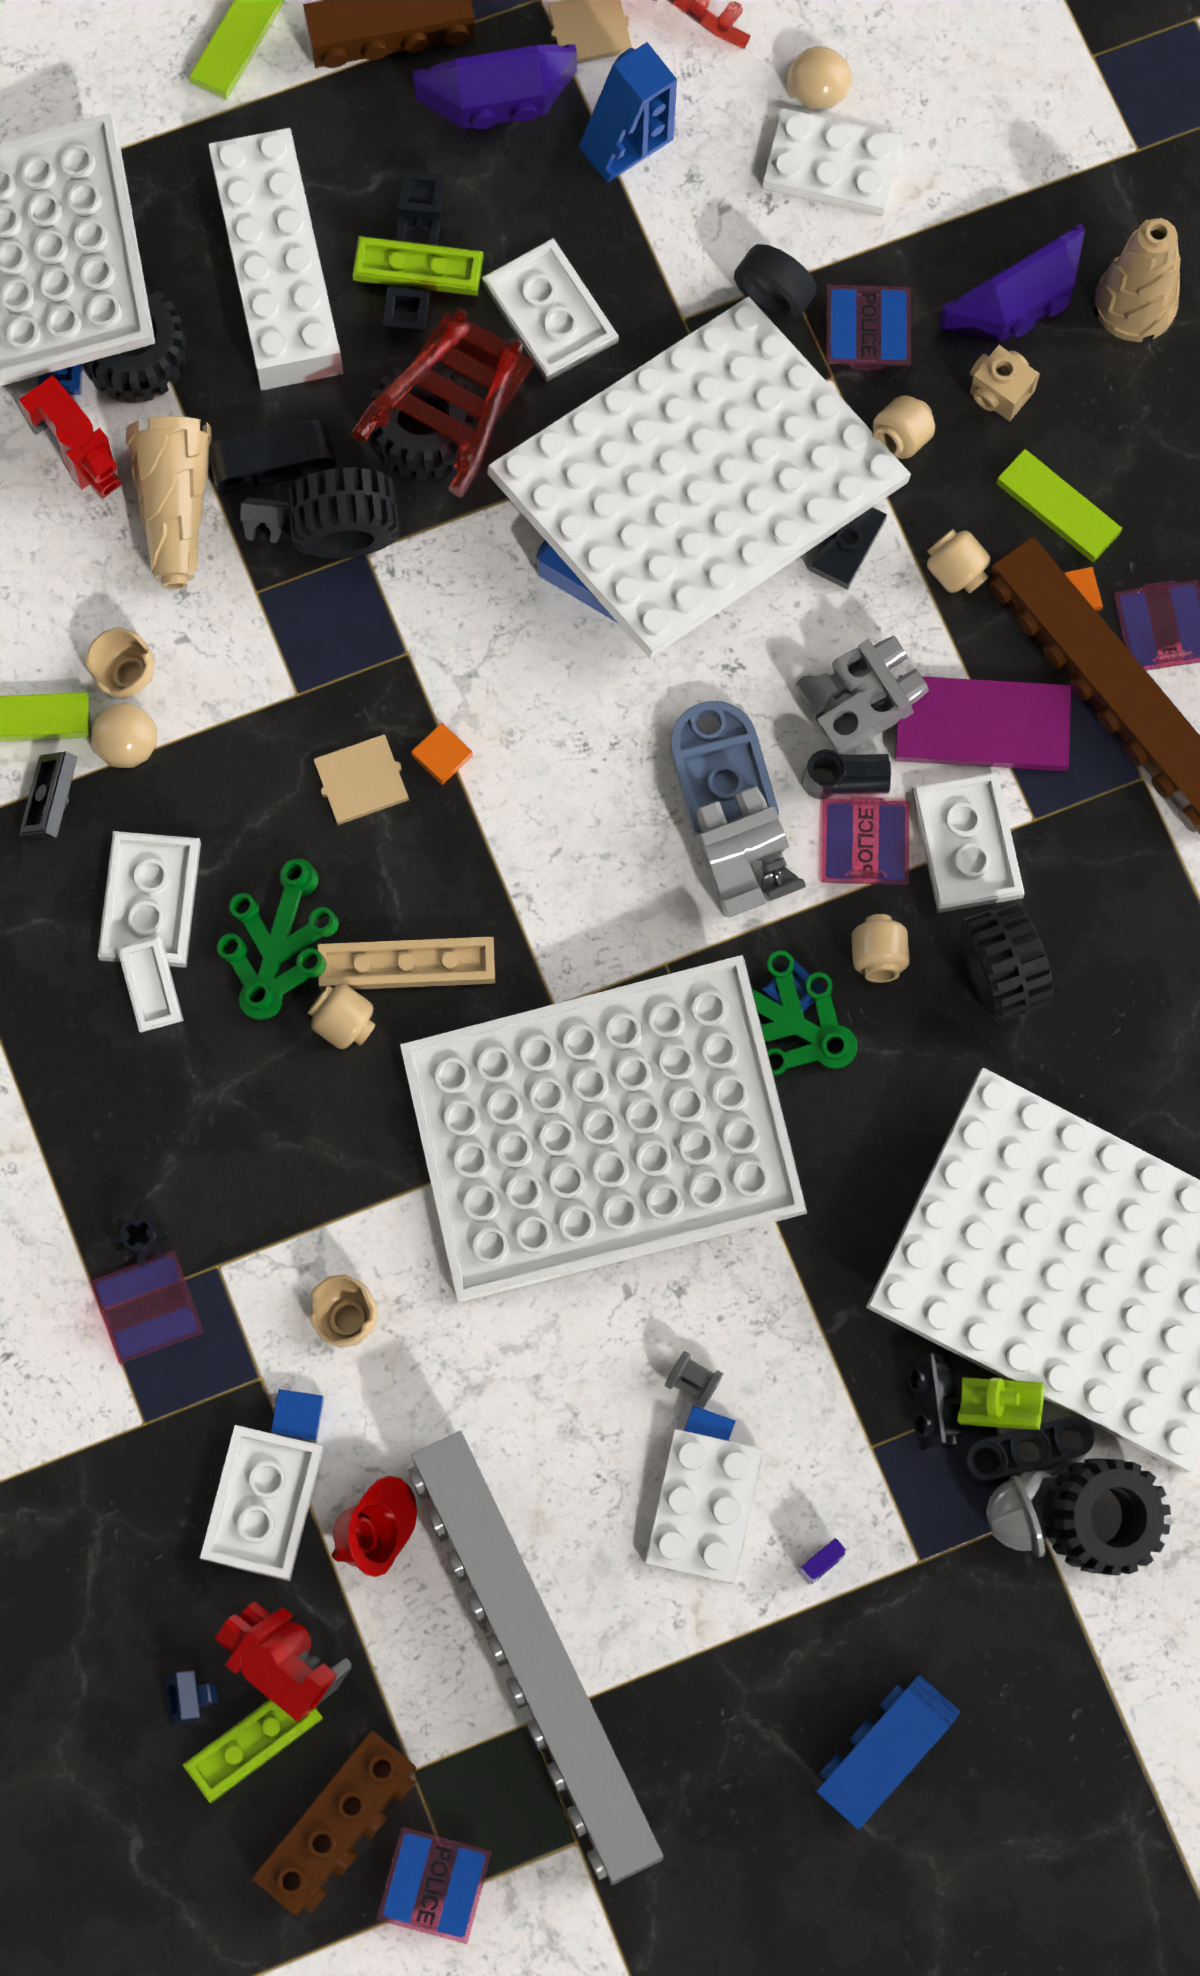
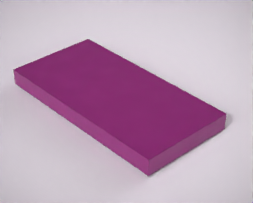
M922 676L929 691L911 705L914 711L912 715L896 723L895 761L1067 771L1069 767L1071 685Z

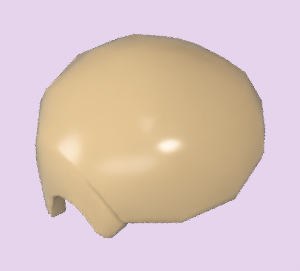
M823 46L807 48L790 64L785 76L787 92L791 98L801 100L808 109L832 108L847 95L852 83L850 66L833 49Z
M116 627L103 631L91 642L85 658V665L92 674L96 685L105 694L111 695L114 698L124 699L140 693L152 681L155 658L148 644L137 633Z
M127 703L113 704L98 714L91 727L92 750L111 767L134 768L147 761L157 745V727L153 719L136 705Z
M345 1274L328 1276L312 1290L313 1305L309 1320L322 1341L339 1348L356 1346L375 1328L378 1315L377 1302L368 1287L359 1280Z

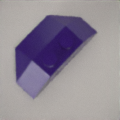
M535 45L453 59L434 65L428 70L420 69L413 72L415 98L463 129L472 127L487 129L496 123L513 120L516 122H528L536 118V116L545 115L576 74V45Z
M1081 223L1076 225L1068 232L943 305L939 319L941 329L947 332L1002 342L1012 335L1017 338L1026 334L1034 327L1035 321L1048 314L1050 317H1053L1062 312L1070 303L1085 233L1084 227Z

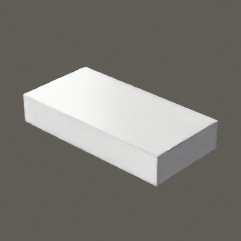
M156 936L117 947L139 1032L142 1033L184 1021L162 937Z

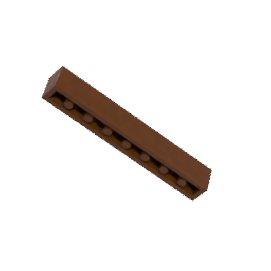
M1034 536L993 565L989 578V586L993 595L1000 603H1008L1017 614L1016 620L1021 629L1028 636L1034 635L1044 647L1043 653L1049 663L1056 669L1061 667L1071 679L1070 685L1074 693L1082 701L1088 700L1098 712L1097 718L1103 728L1110 734L1115 732L1125 744L1124 750L1128 758L1136 766L1142 765L1152 777L1151 782L1157 793L1164 799L1170 798L1180 810L1179 817L1183 824L1191 832L1197 831L1200 834V735Z

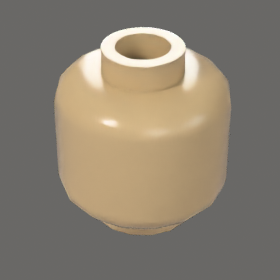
M906 395L896 397L874 418L872 426L873 438L876 440L880 439L896 458H910L935 433L932 411L922 400Z
M951 529L927 550L931 555L927 561L928 570L946 591L950 593L958 592L963 588L968 593H971L988 578L984 570L990 563V555L969 531L956 533L954 529Z
M875 914L868 916L864 923L858 925L852 931L853 966L856 971L865 975V979L878 983L893 981L900 976V972H903L908 967L907 929L901 923L893 921L889 915Z
M339 984L334 988L327 985L308 1011V1014L312 1016L310 1025L313 1031L339 1049L349 1047L353 1041L361 1046L376 1025L369 1020L374 1009L371 1002L345 984Z

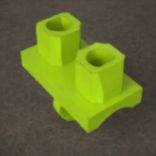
M963 1378L962 1401L957 1422L960 1425L1040 1430L1045 1385L1042 1382L1003 1380L1002 1378Z

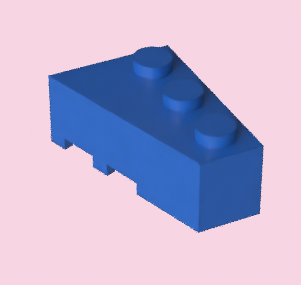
M648 42L637 49H627L617 57L610 69L578 146L607 183L674 140L677 78Z
M920 1674L905 1691L897 1685L879 1705L885 1711V1714L878 1722L873 1725L867 1719L849 1739L856 1746L849 1755L843 1759L836 1754L819 1773L825 1782L816 1792L858 1830L948 1730L961 1712Z

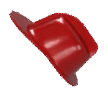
M386 1476L379 1478L367 1489L356 1505L344 1510L336 1519L334 1525L333 1539L335 1549L332 1552L333 1559L337 1562H346L351 1566H355L368 1576L378 1577L385 1574L409 1540L416 1526V1498L410 1486L398 1477Z

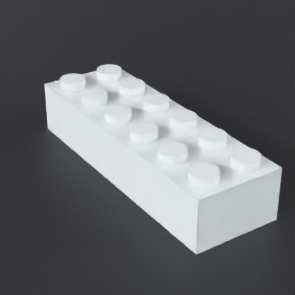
M286 128L208 144L261 390L343 374L339 344L291 129Z

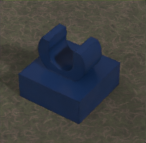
M194 1671L175 1673L165 1679L170 1725L189 1723L200 1717L199 1707L211 1706L212 1703L218 1702L216 1683L196 1686Z

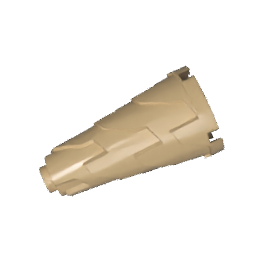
M1163 218L1146 219L1131 234L1121 255L1113 259L1108 270L1102 275L1097 285L1094 298V307L1096 305L1098 310L1097 319L1107 331L1123 340L1142 342L1144 337L1154 335V339L1169 328L1177 313L1180 289L1178 235L1175 226L1168 220Z
M190 417L148 418V429L139 431V420L126 427V444L130 449L132 475L139 501L141 520L147 537L151 574H154V578L162 582V587L165 589L186 588L188 586L187 581L194 579V570L197 571L199 527L203 516L204 489L208 475V451L212 438L211 426L208 423L203 425V430L201 431L200 419Z

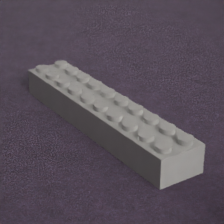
M460 1430L412 1453L411 1457L414 1466L407 1469L410 1480L420 1501L428 1497L431 1501L433 1508L428 1510L427 1513L439 1541L448 1539L453 1550L447 1552V1556L459 1584L468 1580L473 1592L466 1595L471 1610L478 1624L481 1625L487 1622L493 1633L486 1637L487 1643L498 1667L507 1664L513 1677L506 1681L518 1709L525 1706L528 1707L533 1718L526 1722L528 1731L538 1752L547 1748L553 1763L546 1765L547 1771L558 1794L565 1791L568 1792L573 1806L567 1808L568 1816L578 1837L587 1834L594 1849L587 1852V1856L598 1879L601 1880L608 1877L612 1886L661 1862L664 1856L462 1431Z

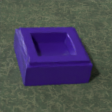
M834 1538L801 1566L798 1573L808 1585L810 1583L813 1584L844 1558L846 1549L837 1538Z

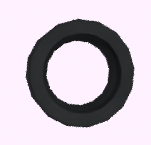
M756 244L751 247L734 271L735 283L744 296H749L764 312L782 320L794 321L798 319L816 295L817 285L807 269L789 254L770 245Z

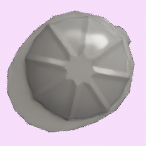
M1075 1462L1067 1463L1055 1473L1050 1474L1039 1470L1036 1472L1027 1471L1020 1478L1017 1475L1011 1476L1009 1481L1000 1485L990 1497L986 1513L993 1536L1012 1549L1021 1551L1031 1550L1038 1558L1045 1556L1044 1541L1047 1536L1044 1528L1051 1526L1050 1519L1043 1518V1508L1050 1509L1052 1502L1046 1499V1495L1049 1489H1057L1059 1487L1054 1481L1060 1473L1070 1474L1068 1466Z

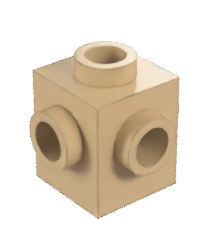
M998 345L990 356L984 353L971 369L970 375L973 376L970 394L973 395L975 401L985 410H994L1008 421H1011L1035 392L1040 373L1031 368L1022 355L1015 351H1007Z

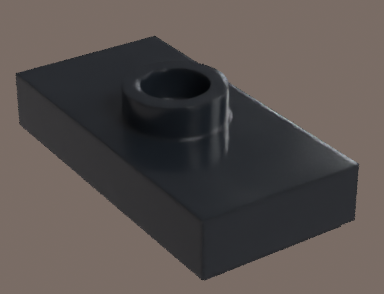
M872 507L826 538L811 565L810 571L848 590L887 519V514Z
M67 751L39 756L19 836L30 841L57 838L63 812L69 803V789L77 756Z

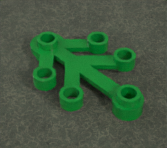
M298 858L288 861L280 872V881L284 886V890L271 933H269L261 919L259 905L252 896L247 893H240L235 895L230 901V912L237 920L244 923L263 957L259 973H256L246 957L247 946L245 942L236 934L231 933L221 937L217 944V951L222 958L231 963L243 984L239 995V1004L242 1011L255 1020H264L275 1016L282 1006V998L285 993L309 978L321 976L327 967L325 957L318 950L307 948L298 955L295 967L278 976L282 962L319 938L333 935L339 926L337 916L330 909L320 907L311 913L307 925L290 935L300 898L311 894L316 889L319 880L317 871L304 859ZM302 869L299 878L290 880L295 871ZM250 902L249 909L245 913H239L240 906ZM323 917H330L329 923L325 927L318 928V923ZM238 943L234 953H226L230 944ZM317 957V964L311 969H306L307 961ZM261 991H265L264 999L255 1003L256 995Z
M786 951L772 953L768 959V970L776 979L783 1006L752 989L757 1012L773 1021L761 1025L765 1043L792 1035H797L811 1043L787 1052L778 1048L767 1050L768 1056L779 1055L784 1061L780 1069L772 1070L773 1076L782 1075L789 1068L819 1061L825 1067L831 1069H840L849 1065L857 1053V1040L851 1030L838 1025L830 995L832 992L830 977L825 973L816 972L810 975L806 981L807 994L812 999H815L820 1028L804 1019L792 974L794 970L792 956ZM779 957L786 958L790 963L789 968L784 972L775 971L772 967L775 959ZM816 979H822L828 985L827 990L822 994H816L811 990V983ZM837 1038L843 1042L844 1048L840 1053L832 1054L828 1051L827 1043L831 1039Z

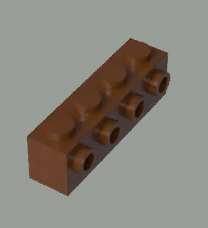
M322 0L303 4L305 24L315 68H337L351 61L361 59L378 60L387 54L403 51L415 53L429 46L445 43L457 45L465 42L467 39L476 38L475 15L471 0Z
M372 1730L262 1865L252 1880L295 1916L299 1917L303 1910L310 1915L327 1895L328 1892L322 1887L331 1875L335 1873L341 1877L358 1856L352 1849L365 1835L371 1840L386 1822L388 1817L382 1812L394 1798L400 1803L415 1786L417 1780L412 1775L417 1770L416 1766Z

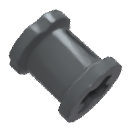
M684 1351L673 1367L664 1386L669 1389L673 1387L680 1389L697 1399L698 1406L704 1409L724 1373L719 1370L713 1373L691 1360V1354Z

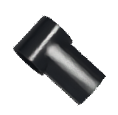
M819 750L811 756L802 776V785L808 795L821 800L828 799L835 794H888L891 781V761L888 754L840 755L833 750ZM816 768H826L833 774L834 779L828 782L821 781L815 776L813 770Z

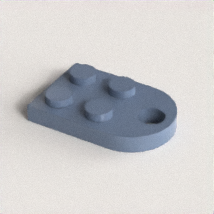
M721 701L702 702L686 710L679 717L673 728L671 755L694 837H696V833L701 832L697 821L696 808L719 801L726 821L733 820L741 816L733 794L753 786L758 787L765 798L767 806H774L777 815H779V809L757 733L749 717L736 706ZM703 716H713L720 722L721 727L713 734H704L698 730L696 722Z

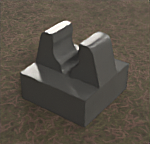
M247 497L241 503L240 515L246 539L253 541L256 537V527L261 523H266L271 533L270 543H276L280 539L288 519V501Z

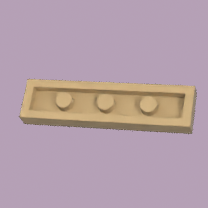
M493 937L318 944V951L325 957L327 962L326 970L319 976L320 991H323L327 985L334 988L339 984H345L353 990L495 984Z

